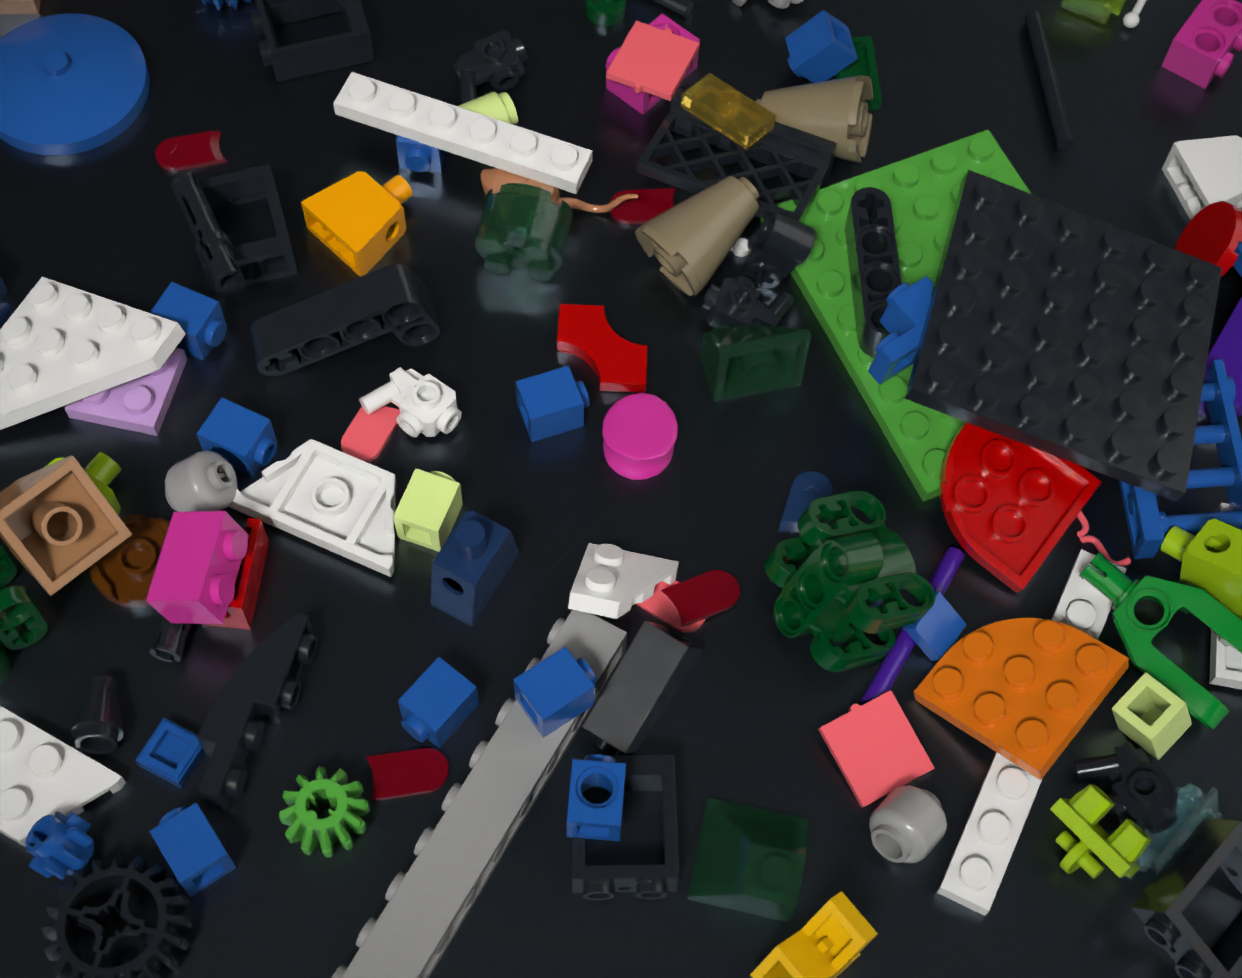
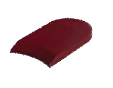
M208 131L166 139L156 149V160L161 168L172 172L226 163L227 161L222 156L219 145L222 132Z
M676 188L620 191L611 198L610 202L624 194H637L638 198L622 202L611 210L610 214L614 220L621 224H642L674 206L673 196Z
M712 570L665 588L661 592L669 597L675 605L680 616L681 626H687L733 607L739 598L740 587L737 580L728 572Z
M432 748L366 757L373 773V791L370 800H387L431 793L440 789L446 783L449 775V766L445 756Z

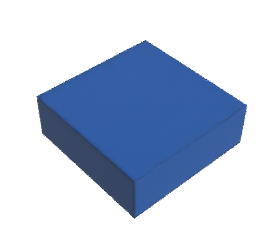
M935 592L933 607L914 624L904 626L903 629L930 660L939 661L953 646L966 623L940 592Z
M163 718L135 761L141 768L182 789L205 752L197 740L198 735Z

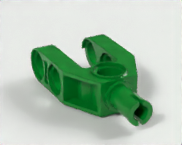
M1099 552L1092 559L1091 565L1106 577L1100 575L1090 565L1085 567L1079 577L1085 579L1114 603L1111 608L1115 611L1111 617L1133 666L1142 674L1148 673L1187 703L1188 711L1192 716L1209 729L1214 730L1230 712L1228 708L1151 644V641L1155 635L1168 625L1175 612L1182 611L1186 615L1188 613L1194 615L1210 627L1220 637L1219 642L1225 647L1231 646L1242 654V620L1201 588L1147 575L1142 580L1137 578L1133 581ZM1144 599L1156 602L1162 611L1160 622L1154 625L1142 624L1135 617L1134 605Z

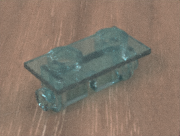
M1190 783L1185 787H1178L1176 789L1178 793V807L1176 811L1178 820L1171 826L1169 831L1165 830L1158 834H1151L1147 828L1144 830L1152 840L1137 860L1142 866L1139 869L1140 871L1146 872L1151 868L1156 871L1157 876L1205 817L1222 819V814L1219 812L1218 791L1216 788L1212 787L1206 796L1199 787Z

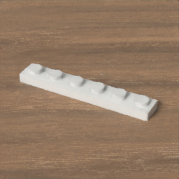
M351 72L333 103L335 115L577 194L592 163V150Z

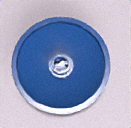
M73 13L38 18L7 33L0 39V138L11 146L26 152L39 155L61 156L89 151L119 136L136 120L148 98L150 87L149 71L138 43L127 31L111 21L92 15Z

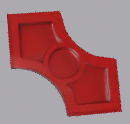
M559 304L557 350L575 355L587 362L597 375L600 391L646 393L647 346L629 342L615 333L607 322L604 306Z

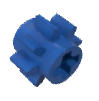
M58 811L54 816L46 815L40 818L32 826L26 838L27 852L35 856L31 860L29 867L48 879L55 875L61 880L65 878L66 874L73 875L74 870H82L90 861L94 851L93 838L85 834L91 824L73 812L65 816Z

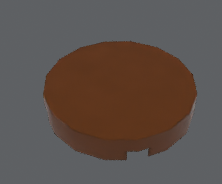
M134 514L121 518L132 535L89 567L94 585L108 601L123 607L144 608L150 606L146 602V598L170 525L169 521L157 517V520L155 518H147L146 515Z

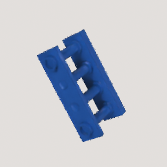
M1223 359L1213 360L1204 377L1205 383H1203L1200 402L1207 403L1211 425L1196 426L1193 445L1216 443L1221 467L1189 470L1186 489L1225 486L1231 511L1166 516L1164 511H1159L1157 494L1119 480L1134 559L1154 558L1165 536L1175 525L1189 533H1198L1208 520L1217 519L1242 530V439L1233 404L1236 397L1235 382L1231 376H1227Z

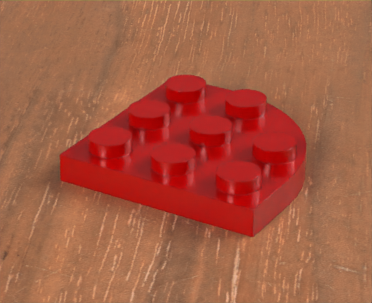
M965 422L951 441L944 456L940 473V498L947 523L963 549L976 562L1014 592L1018 593L1025 588L1102 481L1078 464Z

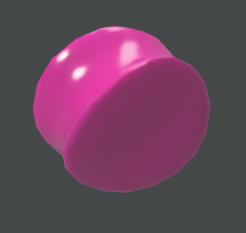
M638 393L628 395L616 401L608 410L603 421V450L607 463L616 473L631 480H646L660 474L668 466L673 456L674 444L678 433L675 414L668 404L655 395Z

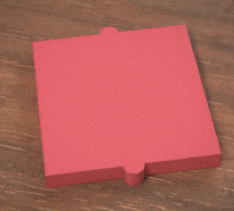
M635 21L608 68L606 78L634 88L636 93L643 91L671 101L697 54L700 43L673 34L669 28L662 30Z
M891 690L862 706L858 704L851 705L847 714L818 729L861 808L889 794L897 787L904 786L935 769Z

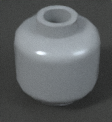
M208 450L196 452L175 463L167 471L165 478V496L170 506L177 512L221 511L233 502L238 489L237 477L233 467L221 455Z
M907 785L894 789L879 804L870 816L869 828L872 843L883 857L895 863H918L943 838L947 828V821L940 801L933 793Z

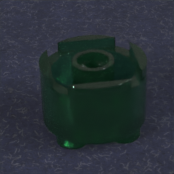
M507 183L501 185L500 192L493 194L492 189L488 191L474 243L477 252L485 259L484 267L496 274H508L510 269L527 272L535 280H551L554 271L558 270L562 264L573 217L571 207L564 200H562L561 206L550 200L551 192L528 184Z

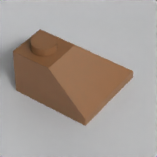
M72 455L16 480L0 492V539L50 596L132 535Z

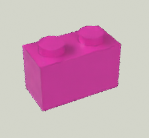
M226 511L173 512L146 602L170 623L223 624L228 606L234 598L235 582L241 561L247 553L249 535Z

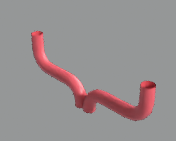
M1080 511L1077 518L1082 525V529L1077 531V535L1081 542L1094 544L1098 552L1104 555L1103 557L1121 567L1131 564L1129 557L1120 561H1114L1098 538L1086 535L1089 531V523L1083 512Z

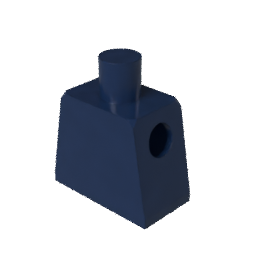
M472 510L466 511L432 564L431 606L473 627L519 555L512 532ZM460 584L463 592L453 589L454 586Z

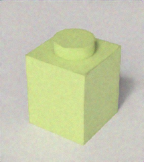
M415 468L393 515L397 538L439 552L447 541L463 506L460 483L456 482L446 473L440 471H431L429 473Z
M1146 672L1111 708L1119 730L1157 760L1192 725L1187 703Z

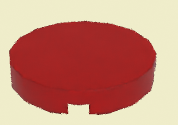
M1225 201L1208 205L1199 211L1186 225L1176 243L1175 250L1222 267L1221 277H1223L1239 256L1234 251L1239 241L1242 242V210Z

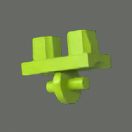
M1088 785L1072 799L1060 798L1050 808L1081 839L1078 842L1067 830L1057 837L1055 841L1068 853L1059 866L1067 874L1074 872L1081 866L1095 879L1104 870V867L1092 856L1095 853L1119 878L1125 875L1131 878L1142 867L1137 860L1141 857L1152 839L1131 819H1126L1110 836L1098 822L1115 804L1096 785Z

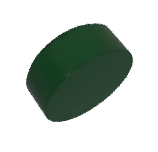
M586 0V15L596 25L613 26L621 22L625 17L626 0Z

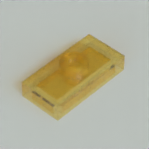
M711 73L682 93L681 107L746 150L774 128L775 114Z

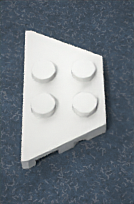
M310 439L293 450L287 459L276 461L261 471L263 476L261 479L241 492L238 489L236 490V496L229 505L230 508L253 518L261 519L262 522L389 577L393 575L395 567V524L393 519L396 511L395 474Z
M0 706V832L25 847L30 829L40 818L46 815L54 816L58 811L65 816L70 812L79 815L84 812V805L109 790L114 794L125 785L126 781L121 775Z

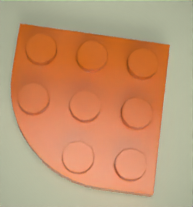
M1041 618L1007 619L983 626L956 642L914 690L915 700L1041 780L1129 668V661L1125 655L1070 625Z

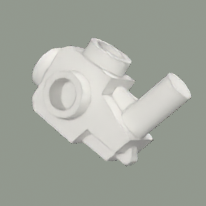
M401 367L389 374L390 382L359 398L363 409L368 415L390 402L398 406L400 414L397 416L396 421L401 429L412 437H417L420 433L426 437H434L440 431L448 434L457 426L462 416V412L457 409L456 392L432 375L422 376L412 368L407 371Z

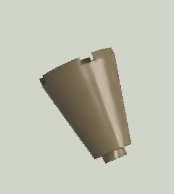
M858 75L768 90L764 92L762 99L756 100L753 114L837 143L835 157L849 162L860 163L862 162L861 157L866 155L871 133L873 113H868V104L865 100H873L872 80L870 76Z
M728 176L642 223L635 231L637 240L649 258L655 255L662 265L659 270L667 279L686 295L691 296L693 294L695 297L704 289L759 210V205L756 201L759 198V193L746 178L741 177L737 179L733 176Z

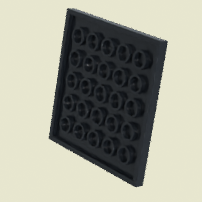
M968 170L961 182L905 399L1176 502L1186 493L1222 267Z

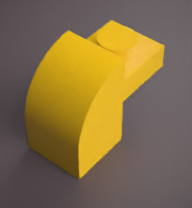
M841 891L829 899L801 930L777 945L750 975L752 978H836L861 955L860 952L878 933Z

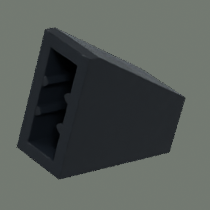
M644 621L582 726L594 734L591 742L613 756L618 755L620 751L625 754L636 752L700 659L704 649L663 624Z

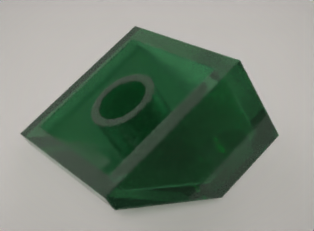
M746 324L736 327L728 325L719 326L712 331L704 332L700 358L713 402L800 386L812 338L809 329Z
M708 798L687 899L790 922L796 910L806 857L809 820Z

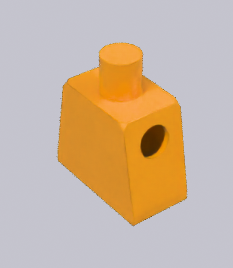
M358 171L306 198L301 204L307 229L361 277L366 275L404 235L406 222L404 208L401 204L413 196V191L408 182L400 175L394 176L381 186L366 172Z

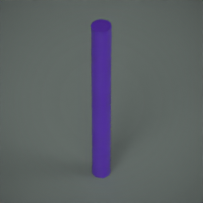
M948 547L929 580L934 592H940L944 595L965 558L961 550L955 547ZM904 626L896 637L894 647L884 658L861 698V705L890 690L916 643L903 629Z

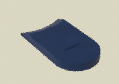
M806 471L794 479L778 533L791 532L800 534L797 522L810 503L818 498L832 496V484L825 475L815 471Z

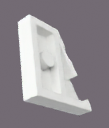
M589 543L570 592L568 609L617 619L630 611L632 605L642 603L652 597L655 585L659 582L664 581L669 585L676 580L679 562L622 550L613 544L597 545Z

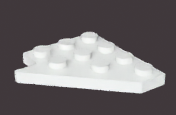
M41 277L0 329V430L160 370L186 333L179 323Z

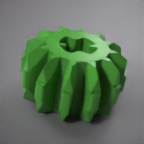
M319 766L315 772L316 780L311 782L303 774H298L296 780L301 789L300 791L284 790L283 799L289 807L279 812V819L282 824L289 825L285 832L290 843L301 841V849L304 854H312L320 844L324 856L331 858L334 853V843L340 841L343 848L351 850L353 843L348 833H365L367 827L360 817L370 811V806L367 800L360 798L363 788L359 781L347 783L348 776L346 771L341 768L328 779L325 768ZM324 805H331L332 810L328 809L330 816L325 819H318L317 814H321L319 808Z

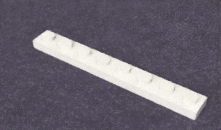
M1081 549L1051 620L1075 627L1098 640L1113 602L1085 579L1079 577L1087 565H1090L1100 575L1106 577L1091 565L1092 559L1096 555ZM1112 563L1125 574L1126 568L1121 567L1115 563ZM995 752L938 888V894L986 916L990 911L1042 779L1039 780Z

